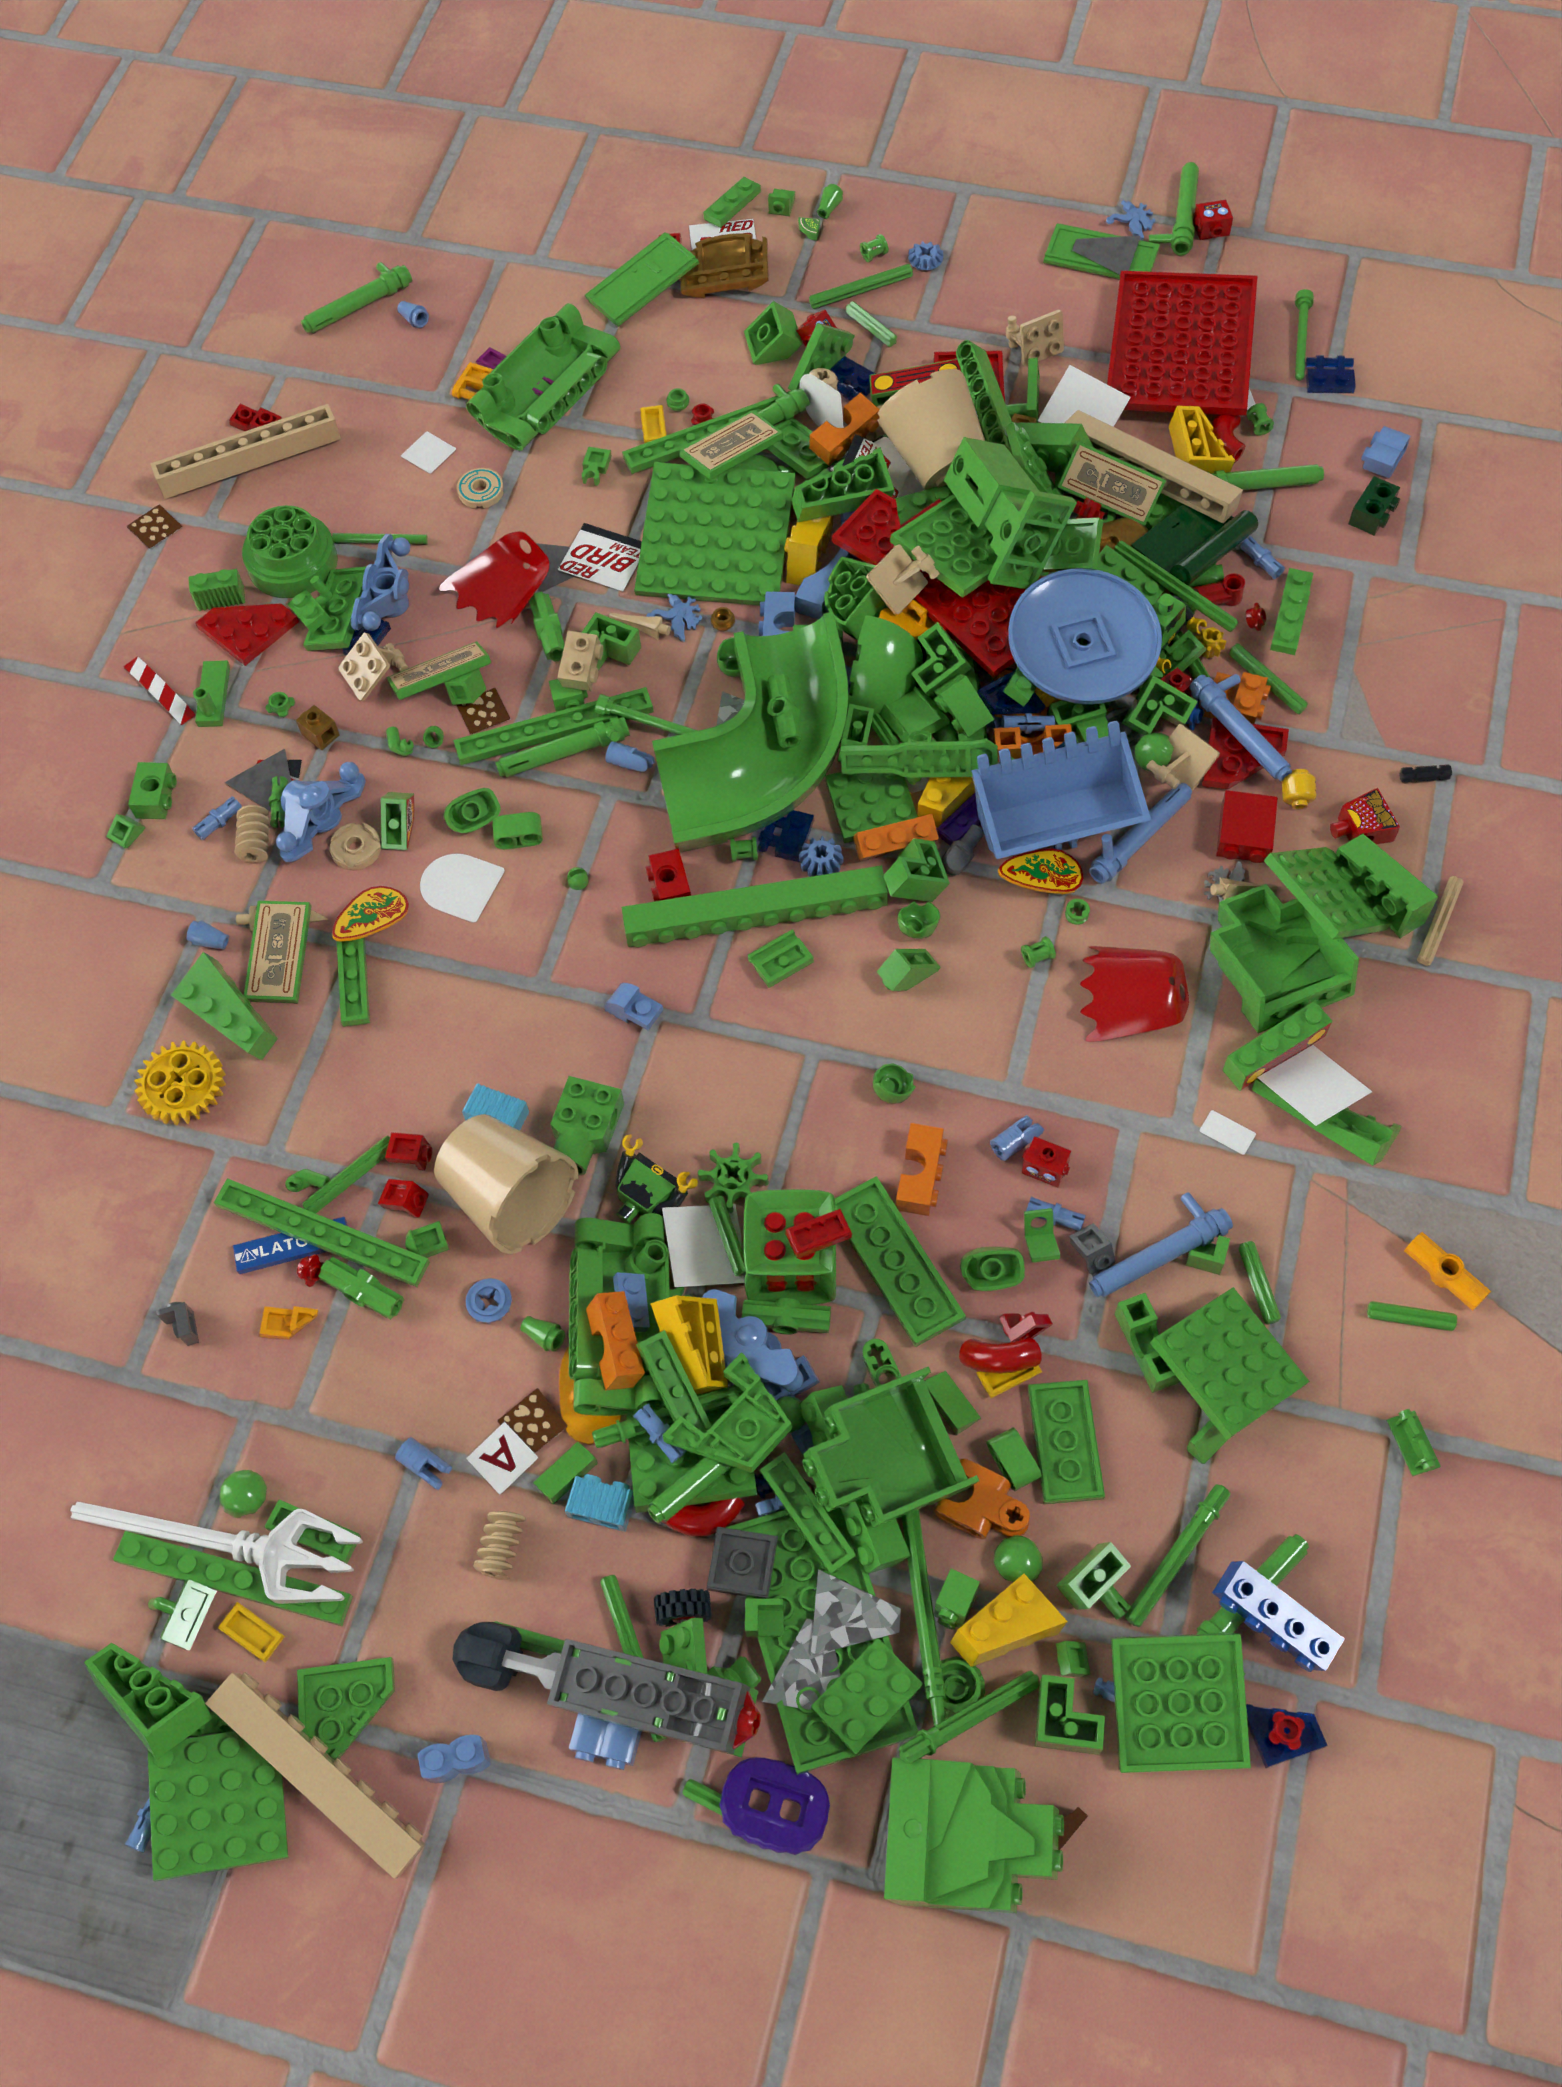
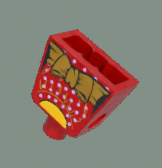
M1378 788L1345 803L1339 813L1338 822L1330 824V831L1335 839L1347 836L1348 840L1351 841L1364 834L1376 845L1394 842L1400 829L1397 820Z

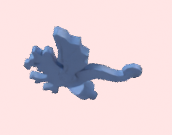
M1123 200L1121 204L1124 206L1123 210L1127 214H1112L1110 217H1107L1106 223L1113 224L1114 220L1123 223L1130 222L1129 231L1132 232L1133 236H1140L1139 240L1143 241L1142 227L1144 231H1147V229L1151 231L1153 223H1155L1154 218L1150 220V217L1146 215L1152 216L1153 212H1151V209L1143 210L1147 207L1146 204L1140 203V208H1136L1130 201L1126 202Z
M667 594L669 603L673 608L668 611L656 609L648 613L646 617L659 616L666 620H672L671 630L674 632V637H679L680 641L685 642V623L683 619L687 623V630H691V628L696 630V625L702 620V616L696 617V614H693L692 611L700 612L701 608H699L698 604L690 606L696 599L688 597V601L683 603L677 595Z

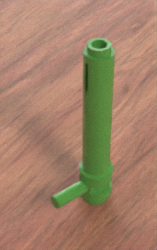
M1194 162L1186 163L1181 171L1176 223L1172 229V234L1149 235V242L1156 244L1171 243L1173 252L1179 256L1188 254L1193 247L1195 232L1193 221L1199 168Z
M382 262L378 263L376 269L381 273L379 278L304 316V319L301 320L304 330L307 333H315L386 295L391 296L397 293L399 288L404 289L408 287L409 283L412 282L409 270L405 265H397L390 270Z
M776 384L772 390L779 398L775 400L774 404L756 414L774 426L783 420L788 421L793 418L797 412L799 414L802 413L810 405V402L802 388L799 390L794 389L787 393L779 384Z
M1314 464L1235 472L1219 470L1214 471L1212 475L1243 490L1318 484L1319 481H1323L1324 469L1322 466Z
M615 716L609 718L608 722L603 723V721L594 723V726L499 758L500 761L495 763L500 777L505 776L507 778L598 746L602 748L609 746L612 741H623L625 737L630 736L625 718Z
M733 1390L727 1398L733 1404L741 1395L737 1390ZM707 1457L703 1458L650 1502L651 1506L647 1509L649 1515L658 1524L662 1521L667 1522L732 1466Z
M1295 1534L1293 1537L1288 1536L1256 1571L1275 1586H1278L1308 1554V1543L1298 1534ZM1221 1607L1209 1621L1204 1620L1197 1628V1634L1233 1633L1245 1621V1618L1237 1612L1234 1614Z

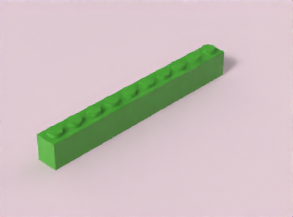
M881 865L623 906L621 908L628 947H643L657 942L669 943L682 938L694 939L707 934L719 935L726 931L738 929L749 930L752 927L763 925L774 926L788 921L800 922L813 917L825 918L832 914H850L857 910L879 909L888 904V891L883 876V868Z

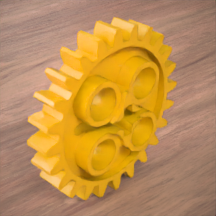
M185 1040L182 1041L180 1047L171 1042L169 1050H166L164 1046H160L161 1054L158 1055L151 1052L153 1060H143L147 1068L137 1070L142 1077L134 1081L139 1087L134 1090L139 1097L137 1101L147 1115L150 1114L155 1121L161 1119L164 1124H167L171 1119L175 1125H178L181 1118L189 1124L190 1116L193 1115L196 1119L200 1120L199 1112L203 1110L209 1114L210 1111L207 1106L209 1104L217 1105L218 1103L214 1097L223 1096V1092L219 1088L226 1086L222 1078L226 1075L221 1068L223 1066L219 1058L217 1059L213 1051L209 1052L206 1045L199 1047L195 1041L190 1047ZM183 1063H186L185 1066L179 1068L180 1065H182ZM165 1080L163 1084L158 1085L159 1082ZM199 1080H203L202 1083L195 1085ZM182 1097L180 1101L174 1103L176 1099Z

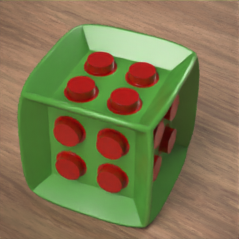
M792 1189L757 1191L746 1196L743 1245L746 1269L744 1281L748 1300L775 1302L779 1298H790L807 1305L824 1304L835 1300L836 1244L797 1259L785 1234L787 1228L835 1211V1198L832 1193L820 1190Z

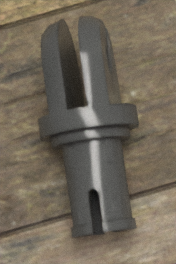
M971 825L961 840L953 841L941 859L946 874L951 876L959 875L974 858L973 849L984 836V832L980 827Z

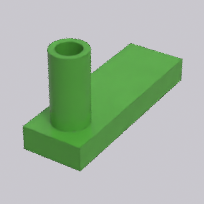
M1038 358L1028 359L1027 403L1006 405L1011 419L1014 413L1036 418V423H1038L1040 383Z
M228 660L203 661L200 687L193 691V696L198 704L195 720L198 727L223 726L230 673Z

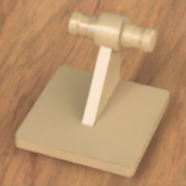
M1056 310L1023 323L1020 327L1016 323V316L1008 317L1006 338L1009 339V347L1016 348L1018 345L1021 347L1022 364L1025 367L1028 366L1029 358H1038L1039 362L1064 351L1063 312L1061 310Z
M900 544L896 545L866 576L867 580L894 615L899 614L928 584L920 570L926 571L931 579H935L940 574L933 565L935 563L929 554H925L920 546H916L911 551L917 559L912 561Z
M363 633L338 669L357 698L365 701L389 669L390 664L398 667L400 672L408 669V666L404 662L405 657L401 651L395 649L392 643L386 644L384 649L378 648L368 633Z
M1179 724L1169 737V741L1174 747L1169 764L1167 766H1160L1154 760H1151L1146 768L1153 772L1154 778L1160 783H1166L1173 789L1177 788L1179 784L1185 783L1193 792L1220 753L1183 724Z

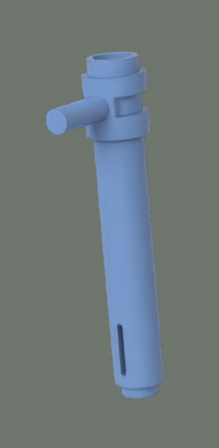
M1234 674L1217 684L1212 678L1205 675L1195 678L1189 686L1193 698L1201 701V706L1207 712H1211L1274 779L1283 781L1286 775L1292 773L1291 765L1226 698L1224 691L1241 682L1238 674Z
M1185 783L1179 784L1175 789L1172 788L1149 810L1150 821L1135 824L1114 845L1112 836L1104 834L1101 838L1103 852L1101 856L1091 863L1089 869L1092 878L1101 884L1111 881L1117 872L1127 865V861L1191 799V788Z
M1189 1192L1183 1194L1180 1199L1195 1219L1191 1220L1185 1228L1093 1276V1280L1089 1282L1092 1292L1096 1297H1105L1200 1245L1204 1247L1212 1243L1215 1237L1227 1235L1228 1231L1233 1228L1230 1216L1223 1208L1218 1210L1212 1209L1205 1213Z

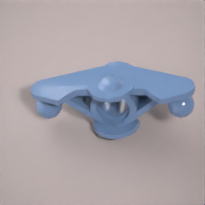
M385 534L379 541L376 561L374 564L367 565L363 575L362 595L355 598L351 616V626L354 630H360L362 626L369 631L376 630L380 626V618L400 616L409 607L407 596L409 573L406 569L399 570L392 558V551L400 557L406 556L410 552L411 545L407 539L400 537L393 540L391 534Z
M345 762L341 765L339 774L342 779L339 781L294 780L287 784L281 796V806L285 812L284 832L280 833L276 838V845L280 849V856L285 862H294L312 851V838L317 833L333 829L341 821L342 814L339 808L342 804L361 796L366 780L363 774L359 773V768L355 763Z
M716 1289L704 1293L701 1298L717 1299L726 1368L740 1353H743L756 1375L758 1374L761 1378V1382H770L782 1386L783 1389L789 1392L797 1391L801 1388L803 1376L799 1371L792 1351L781 1348L778 1338L772 1333L767 1332V1327L762 1320L753 1316L738 1319L735 1316L737 1297Z

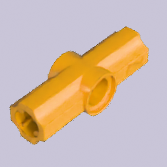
M1423 1232L1418 1234L1404 1250L1430 1273L1435 1285L1447 1288L1472 1311L1491 1292L1464 1268V1263L1460 1257L1455 1254L1446 1253ZM1442 1267L1450 1269L1453 1275L1446 1274Z

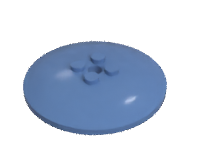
M1077 568L1049 574L1034 582L1024 591L1012 610L1008 628V640L1017 666L1036 687L1064 701L1079 704H1099L1120 699L1136 690L1147 680L1154 670L1160 655L1162 632L1154 608L1137 588L1113 574L1100 570ZM1079 638H1084L1088 640L1090 644L1087 646H1082L1078 644L1076 640Z

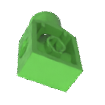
M568 1076L550 1125L556 1139L553 1148L570 1157L577 1165L578 1176L586 1173L593 1154L607 1152L624 1106V1099L621 1089Z

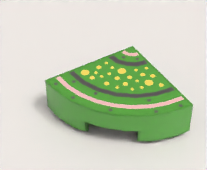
M799 217V230L806 234L807 238L817 241L820 219Z

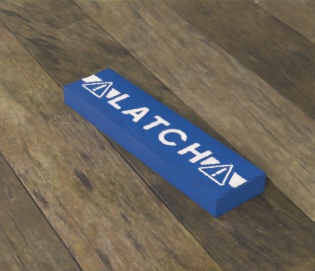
M345 1217L333 1219V1221L348 1226ZM283 1233L233 1245L236 1269L239 1274L328 1252Z

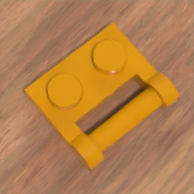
M469 362L453 386L452 396L458 399L465 398L470 400L477 392L465 388L468 386L480 390L483 387L482 381L484 377L489 375L494 369Z

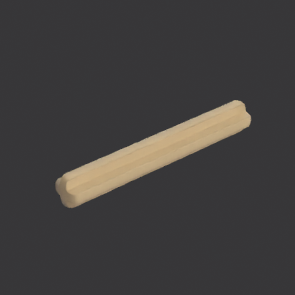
M1456 876L1449 878L1418 955L1417 961L1419 964L1431 965L1463 886L1462 878H1457Z

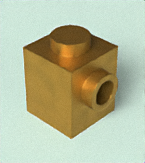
M315 705L304 711L296 719L301 734L321 751L340 736L335 721Z

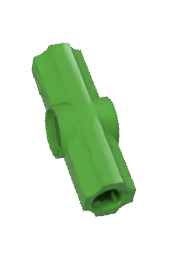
M542 591L534 593L529 603L534 616L533 621L538 639L542 642L547 660L560 661L565 644L558 614L554 612L549 594H545Z
M774 674L768 678L766 684L770 699L767 711L774 718L779 745L782 748H794L800 744L802 739L798 723L800 709L794 705L789 677L785 674Z
M334 1257L326 1260L322 1265L318 1276L320 1280L341 1291L347 1299L360 1307L367 1306L390 1320L397 1316L402 1309L403 1296L380 1284V1281L367 1271L362 1269L357 1271Z
M779 1298L775 1302L744 1299L742 1318L747 1316L757 1317L763 1321L767 1328H771L780 1334H796L798 1331L829 1333L831 1306L801 1304L799 1301L790 1298Z

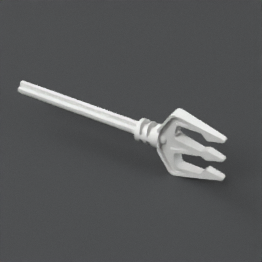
M76 1502V1505H72L70 1510L73 1512L71 1519L224 1551L231 1553L236 1561L245 1560L250 1564L255 1562L256 1565H259L266 1596L278 1604L343 1601L345 1599L342 1594L323 1585L313 1592L285 1587L286 1573L291 1568H325L330 1573L354 1571L350 1565L333 1556L322 1558L298 1547L297 1542L305 1529L310 1528L331 1533L339 1545L363 1543L360 1537L304 1509L294 1510L269 1535L260 1536L259 1533L250 1534L249 1531L241 1530L237 1535L82 1502Z

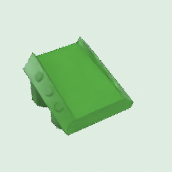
M915 686L913 691L889 705L884 704L881 716L885 719L888 727L895 736L899 737L901 743L908 742L909 734L914 731L922 730L933 734L949 725L950 722L933 700L923 690Z

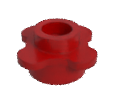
M704 403L696 405L692 409L693 418L691 423L697 425L713 419L714 409Z
M1254 603V608L1246 610V621L1251 629L1256 628L1257 631H1261V627L1265 625L1267 617L1265 610L1260 608L1259 603Z
M316 1254L303 1258L297 1266L298 1277L304 1279L308 1287L313 1286L320 1279L318 1276L324 1262H320L319 1256Z
M1276 1712L1272 1717L1274 1726L1273 1731L1269 1733L1270 1741L1273 1744L1282 1743L1288 1745L1291 1750L1298 1749L1301 1746L1299 1738L1302 1730L1305 1728L1304 1721L1299 1717L1285 1716L1283 1712ZM1284 1728H1288L1290 1733L1286 1734Z

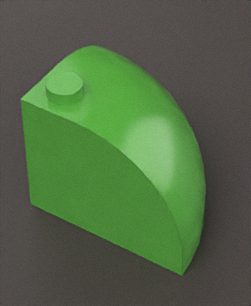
M841 557L828 579L830 586L828 591L825 592V606L829 612L834 613L836 624L846 634L858 640L865 615L879 618L880 611L888 608V606L866 578L867 574L876 565Z
M865 615L857 643V661L853 660L847 713L849 704L873 708L874 717L875 714L881 715L884 704L889 705L913 691L914 686L919 687L911 673L923 664V653L915 638L900 626L881 618Z

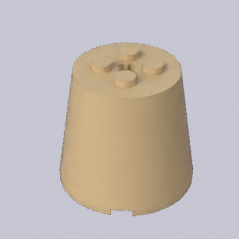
M946 369L931 373V379L919 383L918 380L911 382L891 396L878 412L880 419H878L879 425L924 490L947 485L944 478L963 437L985 441L966 378L957 369Z
M487 1114L474 1116L460 1124L445 1140L437 1155L434 1167L435 1178L487 1239L499 1251L507 1254L521 1252L522 1246L530 1242L535 1245L550 1233L570 1206L575 1191L572 1190L573 1182L578 1179L577 1165L570 1157Z

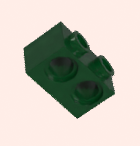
M1374 476L1355 504L1348 524L1375 536L1380 527L1384 528L1390 518L1389 512L1396 510L1400 502V498L1397 497L1400 487Z

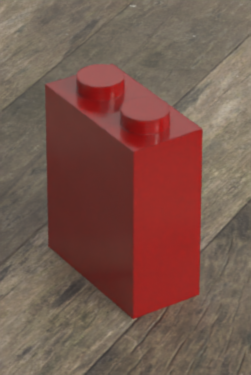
M1225 790L1221 804L1216 856L1229 860L1241 859L1253 863H1265V858L1272 853L1274 846L1278 797Z

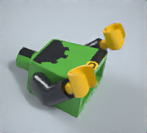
M1164 593L1152 606L1157 614L1162 632L1160 653L1185 626L1186 622L1187 630L1197 634H1201L1198 626L1207 627L1205 620L1194 618V612L1179 596ZM1159 657L1156 667L1165 674L1164 669H1170L1171 662L1169 659H1160Z
M632 1134L626 1135L623 1138L622 1145L626 1151L622 1152L617 1167L615 1184L618 1198L624 1203L616 1215L627 1224H630L637 1214L642 1216L654 1213L663 1216L662 1208L680 1207L688 1195L687 1189H693L698 1185V1180L692 1178L687 1184L686 1178L690 1172H681L676 1178L640 1152L636 1155L634 1152L642 1147L643 1141L641 1138H638L635 1146H631L630 1139Z

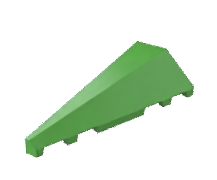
M1256 1079L1252 1090L1372 1166L1383 1160L1402 1127L1395 1123L1388 1127L1376 1122V1117L1368 1115L1365 1117L1349 1110V1108L1343 1109L1315 1126L1261 1080Z

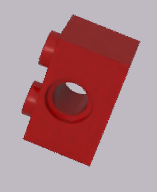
M679 848L648 855L650 866L645 868L648 881H654L655 887L651 888L654 902L691 896Z

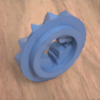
M922 241L920 245L914 244L913 248L909 249L908 260L917 269L932 270L943 262V250L940 249L939 245H933L932 241L928 244Z
M492 1278L480 1280L467 1293L466 1308L477 1322L481 1321L490 1324L496 1320L501 1321L502 1317L507 1312H510L511 1292L507 1285L500 1280ZM495 1295L494 1301L498 1306L489 1305L485 1308L481 1298L490 1299L491 1296Z

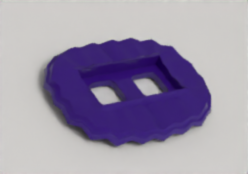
M758 1757L748 1758L739 1762L728 1773L719 1804L723 1823L729 1827L734 1836L741 1837L749 1844L758 1845L762 1849H770L777 1853L787 1852L793 1855L811 1851L816 1843L822 1839L828 1823L830 1810L827 1790L814 1775L809 1772L797 1775L793 1765ZM753 1790H760L770 1795L768 1808L765 1812L752 1809L749 1806ZM784 1800L800 1804L801 1810L796 1822L783 1819L780 1816Z

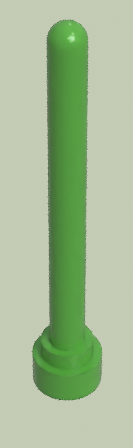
M1307 289L1298 291L1295 296V305L1299 310L1295 378L1298 381L1303 380L1305 374L1308 310L1314 303V294Z
M603 694L599 695L596 703L595 713L602 716L606 714L611 715L612 713L677 735L698 731L614 704V701L610 700L609 696Z

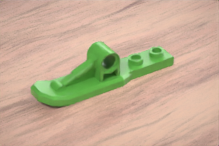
M922 730L910 733L908 742L899 745L841 746L840 749L842 774L894 773L906 778L972 777V770L978 769L977 756L987 754L989 766L998 763V746L988 739L936 742V740L932 739L930 732Z

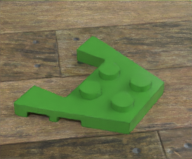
M740 1353L723 1372L724 1377L743 1390L744 1393L706 1433H703L680 1416L662 1436L663 1441L667 1444L752 1473L792 1430V1424L772 1394H769L759 1375H756L746 1356Z

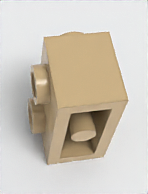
M575 631L567 632L557 677L562 687L591 691L593 683H596L598 679V668H596L598 659L601 660L603 656V645L600 643L597 635Z

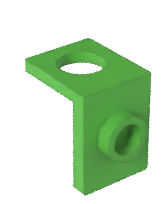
M1052 1208L1025 1211L1024 1235L1031 1261L1041 1262L1060 1259V1251L1053 1231ZM1036 1217L1047 1219L1046 1224L1039 1228L1032 1227L1031 1221Z

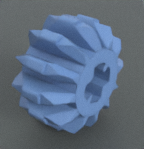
M823 835L819 841L812 837L810 844H803L802 851L799 854L802 871L808 872L809 877L839 872L840 865L843 863L840 845H835L833 838L825 841Z

